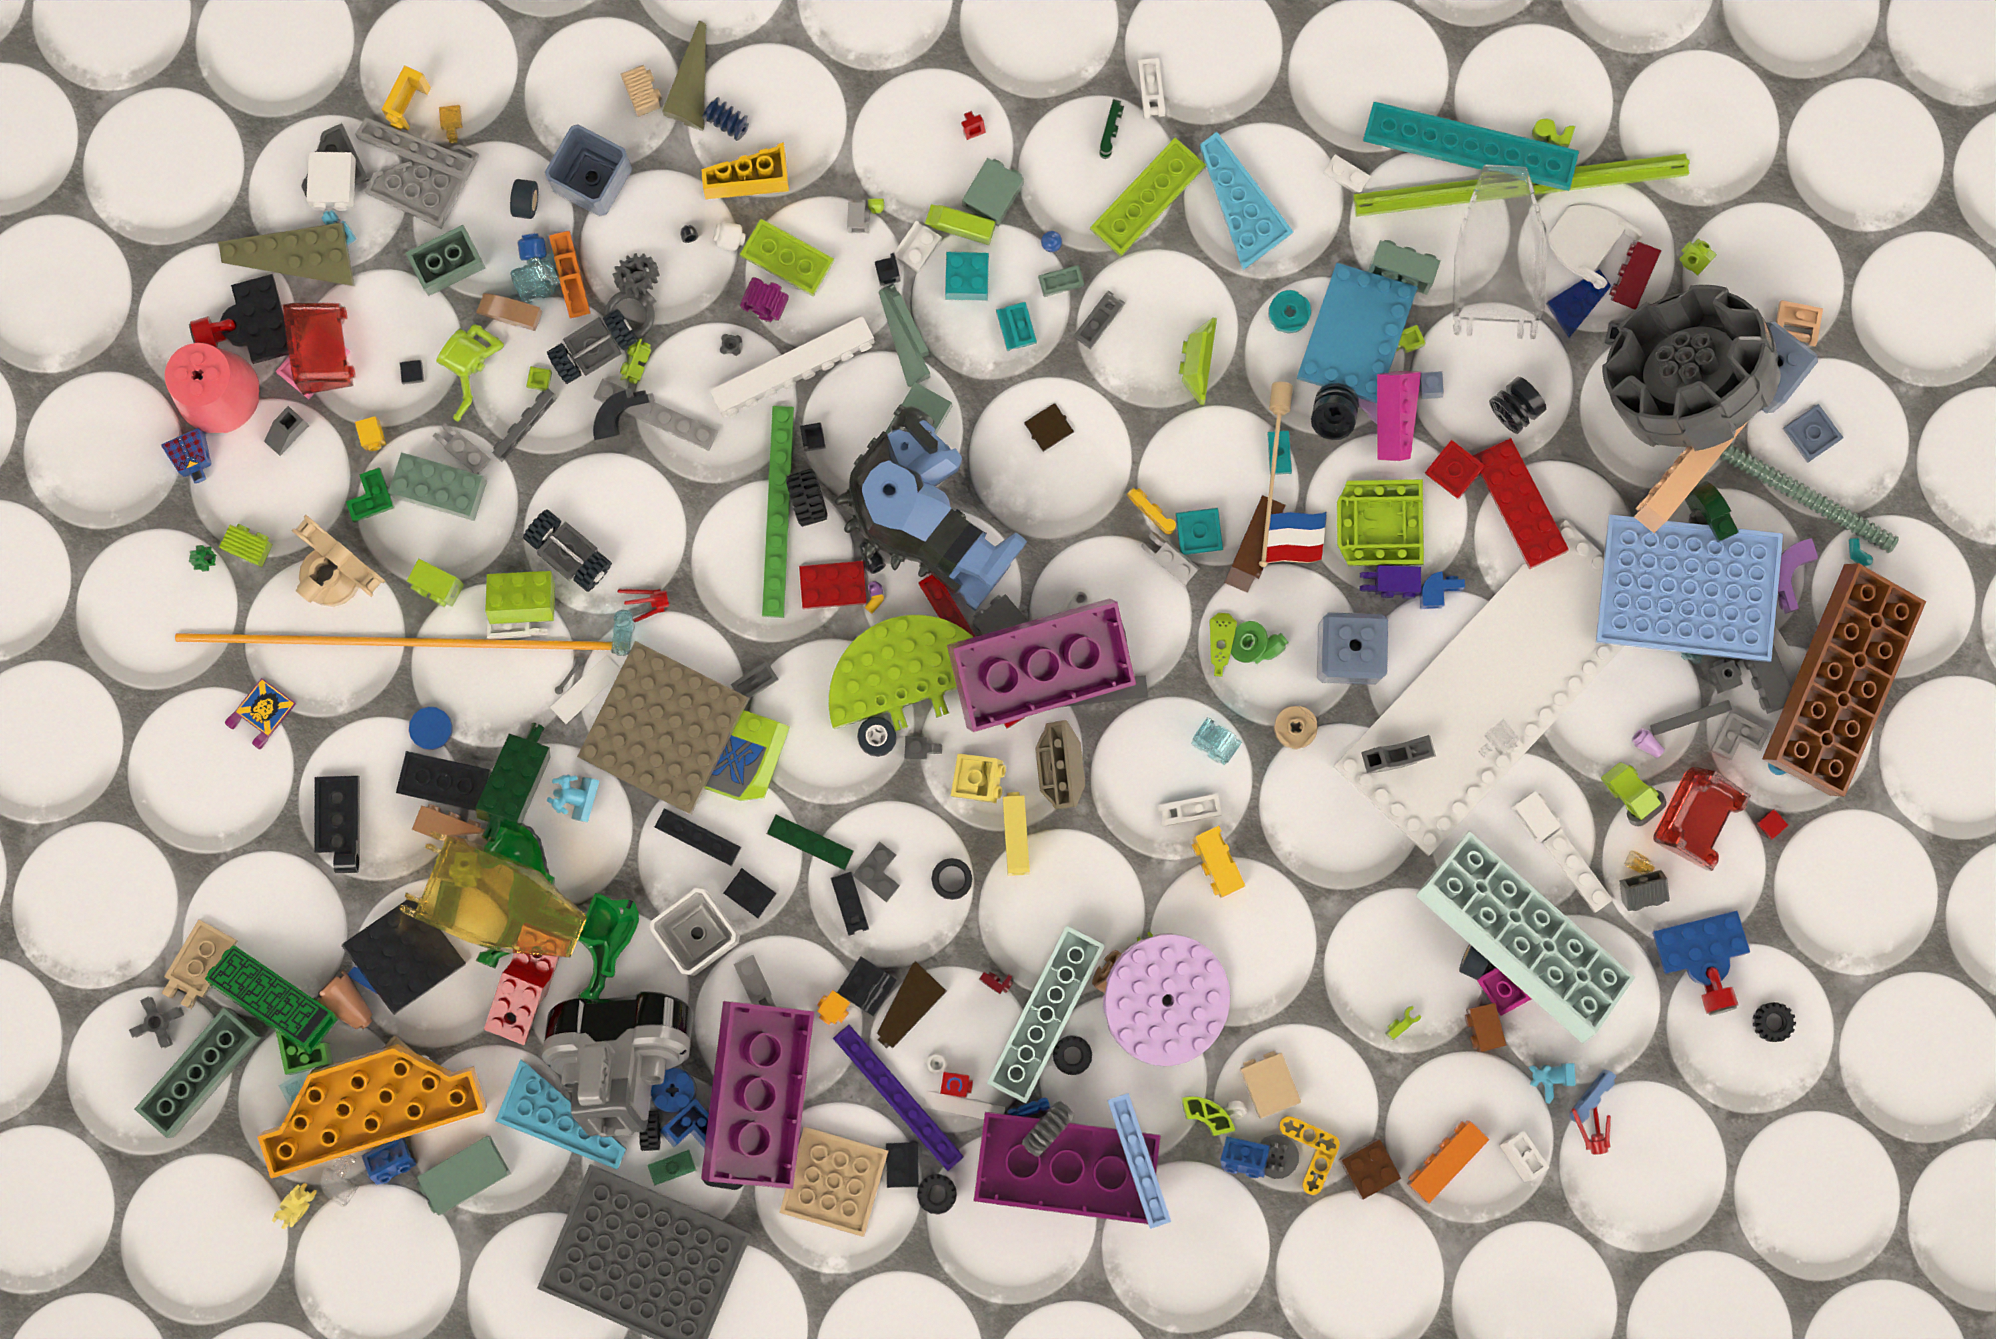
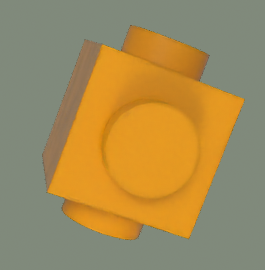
M832 990L828 997L824 995L817 1004L820 1007L817 1011L821 1014L819 1018L828 1025L831 1022L837 1024L838 1021L842 1023L849 1014L846 1010L851 1003Z

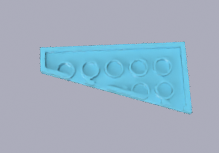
M1218 132L1202 142L1199 147L1239 262L1244 271L1293 234V230Z
M520 1059L495 1121L618 1170L626 1148L614 1137L588 1136L571 1114V1101L525 1061Z

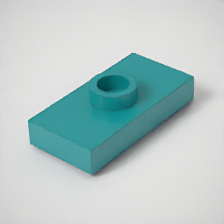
M1275 431L1267 432L1270 475ZM1280 431L1275 475L1291 474L1289 431Z

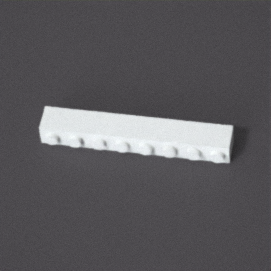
M861 316L711 389V395L722 417L726 415L727 417L734 416L739 412V409L745 406L747 408L752 407L758 403L757 400L763 397L766 399L773 397L777 394L778 390L782 388L789 389L796 385V381L802 378L807 380L821 369L825 371L832 368L834 363L839 360L846 361L852 358L853 353L869 350L872 344L875 343L874 337L865 319Z

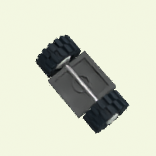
M618 308L603 317L604 323L598 317L565 337L563 341L571 354L562 343L547 351L551 364L565 384H569L582 376L579 367L584 375L587 376L620 356L622 353L616 343H618L622 350H625L638 342L631 326Z
M548 509L542 511L533 520L532 524L528 526L529 528L525 530L523 539L536 550L538 549L537 555L568 581L573 578L574 582L586 592H589L607 574L612 565L611 561L566 521L560 526L562 521Z

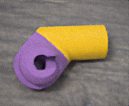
M872 581L868 585L871 600L864 607L871 614L884 601L883 587L876 581Z

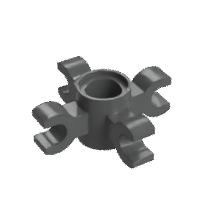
M146 997L140 1000L147 1016L143 1024L129 1029L132 1038L140 1037L147 1032H155L161 1048L173 1045L166 1029L169 1027L170 1021L184 1016L182 1008L176 1007L166 1013H158L153 997ZM158 1016L161 1024L158 1028H155L153 1026V1019Z

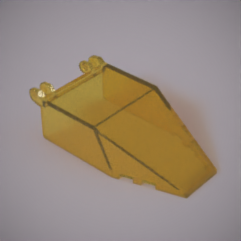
M431 831L430 836L444 841L442 849L433 844L426 843L425 848L438 853L439 856L422 897L420 898L411 893H406L404 896L408 900L418 902L417 909L401 905L399 909L402 912L464 941L500 952L571 957L587 916L568 898L564 897L554 885L547 881L543 874L467 839Z

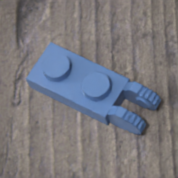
M1603 1069L1573 1107L1576 1109L1582 1123L1590 1117L1589 1110L1595 1108L1600 1103L1601 1095L1605 1091H1609L1615 1084L1614 1079L1617 1076L1613 1072ZM1571 1111V1113H1569L1570 1119H1572L1573 1122H1576L1574 1115Z

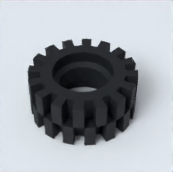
M1778 1002L1761 1005V1008L1755 1011L1756 1015H1753L1755 1023L1752 1024L1756 1028L1754 1031L1760 1035L1761 1039H1765L1768 1042H1782L1786 1038L1791 1037V1033H1794L1795 1029H1793V1026H1796V1022H1794L1793 1018H1795V1015L1791 1014L1792 1010L1787 1008L1785 1004ZM1773 1013L1779 1015L1782 1020V1026L1777 1031L1770 1030L1766 1024L1767 1017Z
M1066 1036L1055 1045L1053 1061L1056 1067L1065 1074H1081L1087 1070L1092 1061L1091 1047L1085 1039L1079 1036ZM1069 1047H1076L1081 1052V1059L1076 1064H1069L1064 1059V1052Z
M658 1110L649 1111L646 1131L639 1132L641 1151L660 1150L661 1133L659 1131L661 1126Z
M941 1174L927 1176L922 1180L917 1190L919 1204L922 1209L930 1214L938 1215L947 1212L953 1207L957 1197L956 1186L953 1181ZM935 1185L943 1187L946 1192L944 1200L939 1203L932 1202L928 1196L929 1189Z

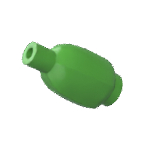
M1282 633L1271 635L1268 637L1264 653L1254 662L1258 664L1263 659L1272 660L1285 650L1289 642Z

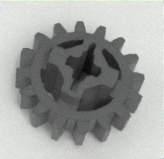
M634 253L633 258L627 255L626 261H619L621 266L614 267L616 271L613 273L614 283L620 292H626L627 296H630L633 292L637 297L641 291L643 294H646V289L652 290V283H658L656 277L660 276L656 262L653 261L651 256L647 258L644 253L640 257H638L637 253Z

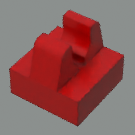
M972 111L964 114L966 120L962 121L961 124L966 140L986 133L981 114L974 116Z

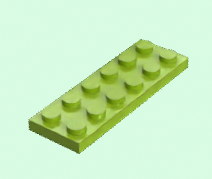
M1174 138L1090 227V230L1122 257L1204 170L1206 164L1178 139Z

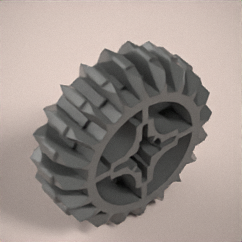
M1061 1101L1056 1102L1023 1139L1022 1144L1026 1150L1034 1156L1042 1154L1073 1119L1074 1113L1070 1110L1071 1108Z

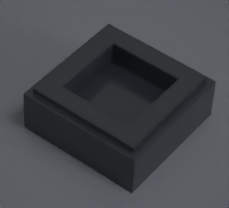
M421 360L400 362L403 385L424 382Z

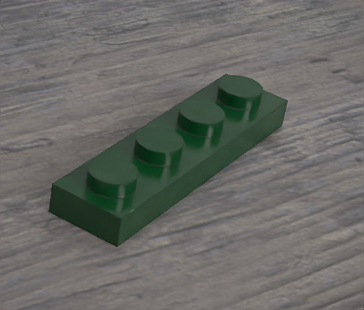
M776 814L766 833L844 871L854 853L853 850Z

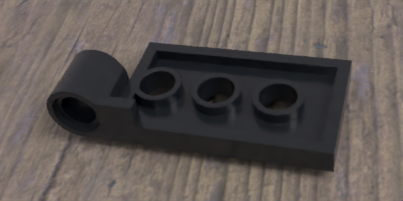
M360 776L315 777L314 853H334L333 867L335 873L359 872ZM336 792H340L343 796L339 804L332 802V795ZM335 814H341L343 818L342 823L338 826L332 824V817ZM339 835L342 837L343 842L340 847L335 848L332 845V838Z

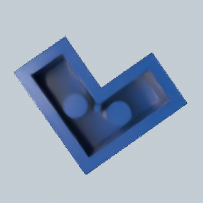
M695 1098L659 1132L673 1147L691 1133L705 1149L709 1113Z

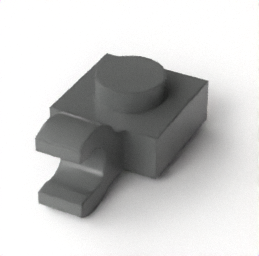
M905 736L904 758L926 760L927 753L942 754V744H927V737Z

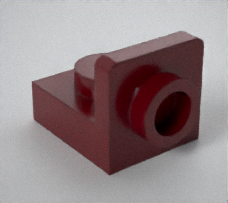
M991 971L988 974L983 972L979 978L982 983L999 995L1002 991L1007 993L1013 985V982L1010 981L1013 976L1010 974L1002 984L999 983L1000 978Z

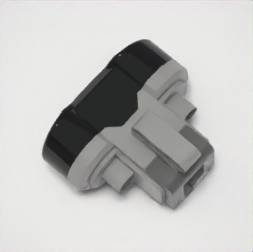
M641 991L635 996L604 999L578 997L560 1002L552 1007L547 1015L542 1059L548 1067L562 1075L561 1089L572 1092L571 1114L588 1136L633 1135L634 1132L646 1131L652 1085L663 1083L665 1070L683 1063L689 1057L693 1011L687 1003L674 996Z

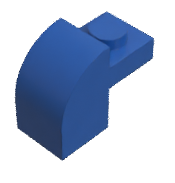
M1443 571L1432 574L1421 586V593L1419 594L1420 609H1442L1445 606L1444 592L1462 591L1465 588V579H1459L1458 576H1447L1446 580H1443Z

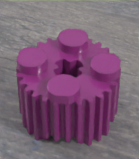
M752 277L741 300L740 307L746 312L750 309L753 313L759 315V319L771 323L773 319L779 321L789 295L782 292V287L776 283L770 282L767 285L761 279Z

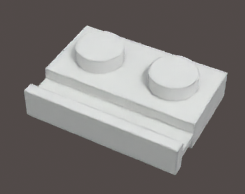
M916 220L895 250V258L919 273L942 240V237Z

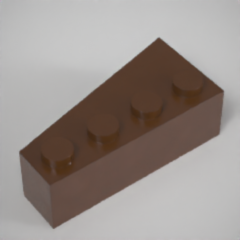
M1264 495L1261 496L1224 582L1247 593L1254 579H1259L1264 567L1259 565V562L1262 560L1268 497ZM1272 499L1271 514L1283 513L1286 505Z

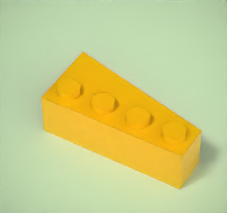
M784 142L770 149H761L758 153L749 156H740L739 159L731 162L725 161L701 169L705 199L789 191Z

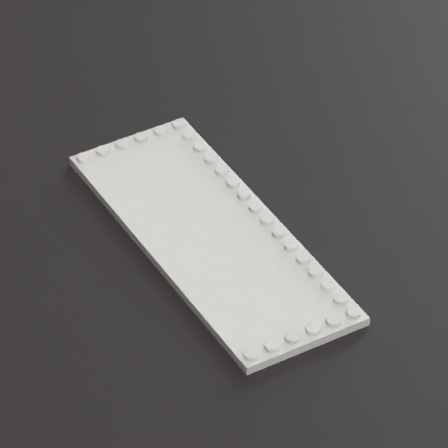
M1566 520L1558 529L1569 551L1530 570L1525 562L1334 766L1346 780L1428 856L1432 854L1624 647L1621 645L1596 643L1604 554ZM1427 735L1431 736L1436 757L1398 769L1367 773L1361 752L1379 746L1400 744Z

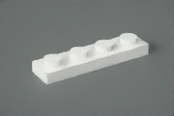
M1562 830L1557 831L1542 842L1594 913L1613 901Z

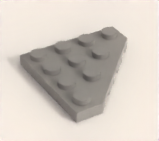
M460 144L448 149L473 159L474 163H476L479 157L477 152ZM408 161L394 166L395 168L373 174L365 190L366 194L442 229L470 175L469 173L464 181L416 161Z

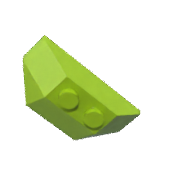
M1217 318L1210 319L1189 334L1188 340L1183 341L1182 354H1185V361H1180L1179 374H1183L1182 382L1200 405H1204L1206 399Z

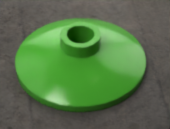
M1246 621L1238 625L1234 635L1231 655L1242 663H1250L1260 658L1268 643V635L1265 628L1255 621Z

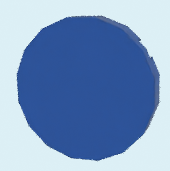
M426 707L418 710L412 716L408 731L411 739L417 746L426 750H435L443 747L450 739L453 725L450 717L444 711L437 707Z

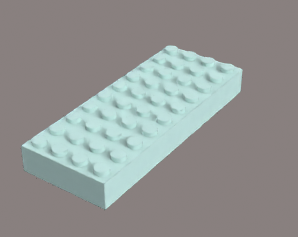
M1470 831L1456 843L1415 895L1581 1043L1586 1042L1598 1032L1635 979L1628 970Z

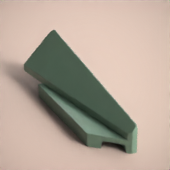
M894 284L880 289L879 296L907 386L912 387L915 382L920 383L931 378L930 371L923 360L924 357L929 356V351L901 294L896 290Z

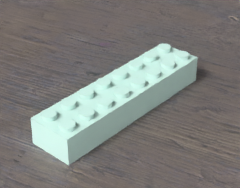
M1068 926L1065 927L987 1084L1027 1103L1105 947L1104 944Z

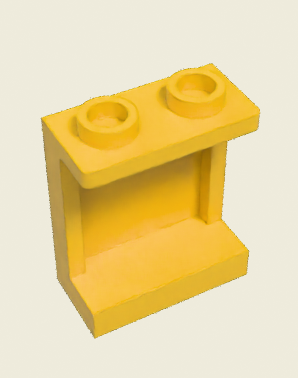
M405 65L381 109L386 116L385 118L390 122V126L399 131L402 129L408 131L410 129L403 115L415 91L418 90L428 95L431 89L423 73Z

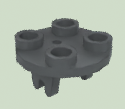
M1271 1135L1265 1137L1259 1143L1270 1146L1265 1166L1266 1176L1273 1179H1282L1290 1176L1295 1171L1299 1162V1152L1296 1145L1289 1138L1282 1135Z

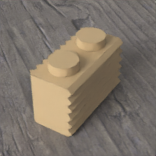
M644 65L620 74L638 117L661 108L659 101L662 100L658 88L654 89L651 82L655 80L650 69L646 71Z

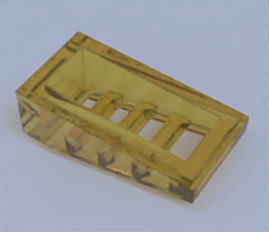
M1630 851L1624 863L1626 867L1640 874L1653 872L1655 868L1649 858L1636 851Z

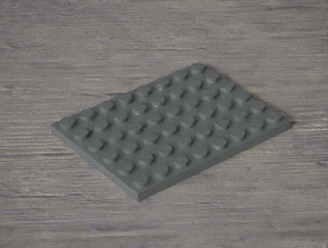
M590 1164L537 1289L652 1339H708L752 1233Z

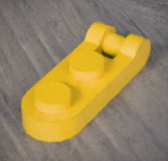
M1132 488L1127 493L1128 498L1164 534L1171 535L1176 527L1175 521L1173 519H1166L1161 514L1163 512L1161 508L1155 503L1151 504L1146 499L1147 495L1140 488L1137 490Z

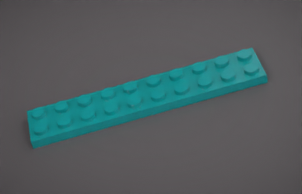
M1375 101L1372 105L1363 142L1566 191L1570 190L1579 154L1578 150Z

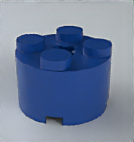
M681 1068L666 1069L664 1082L652 1085L651 1098L654 1104L666 1112L682 1111L695 1099L697 1093L695 1080L687 1071ZM672 1084L679 1089V1092H676L674 1096L668 1091Z

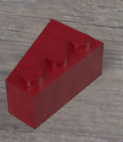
M1633 240V243L1630 244L1627 250L1625 264L1622 263L1618 271L1619 279L1617 284L1614 283L1609 292V295L1612 296L1610 300L1636 310L1662 250Z

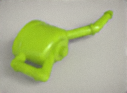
M473 324L467 332L462 329L457 330L446 342L436 359L437 363L460 377L463 402L453 416V419L457 422L461 420V417L472 403L473 395L471 393L469 376L472 373L481 372L485 367L483 364L485 359L504 347V343L498 337L493 336L484 330L482 326ZM474 336H480L481 338L489 342L491 346L486 348L483 344L475 340Z

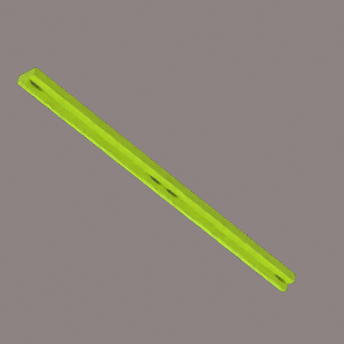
M1685 153L1575 167L1570 190L1684 177L1689 175L1688 165L1690 161ZM1682 166V167H1680V168H1672V169H1671V167ZM1498 176L1354 194L1353 201L1355 215L1359 217L1566 190L1508 176ZM1516 186V188L1506 189V187ZM1371 204V206L1360 207V205Z

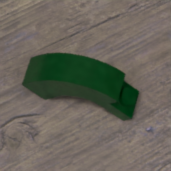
M1708 481L1698 483L1685 498L1690 511L1698 509L1703 514L1717 542L1738 534L1739 531L1730 515L1731 509L1718 489Z

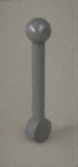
M582 656L576 659L577 663L561 685L555 688L556 694H562L564 686L580 665L585 663V659Z

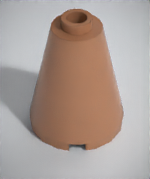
M343 969L341 971L343 976L340 978L335 976L318 992L321 997L318 1000L315 997L313 999L331 1010L338 1019L357 1030L360 1027L365 1029L373 1021L370 1018L373 1014L348 976V973Z

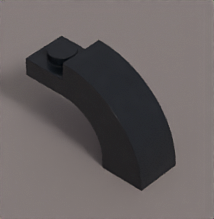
M627 389L610 396L601 405L596 414L593 426L594 440L620 435L619 419L622 413L631 406L655 401L653 393L646 394V390L634 392L632 396L631 389Z

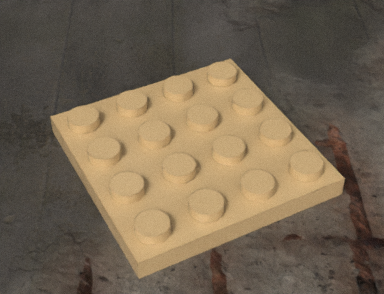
M804 1127L798 1145L793 1189L786 1188L779 1213L864 1237L888 1150Z

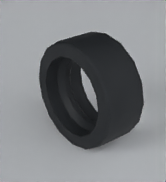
M949 858L942 860L936 865L932 872L931 880L933 888L938 895L944 899L955 900L968 893L973 878L971 870L966 863L960 859ZM950 866L961 869L965 877L962 888L954 892L946 891L939 882L942 870Z

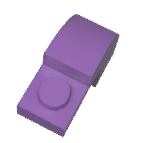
M1812 538L1798 542L1781 553L1778 603L1785 614L1799 609L1791 584L1793 572L1798 566L1818 559Z

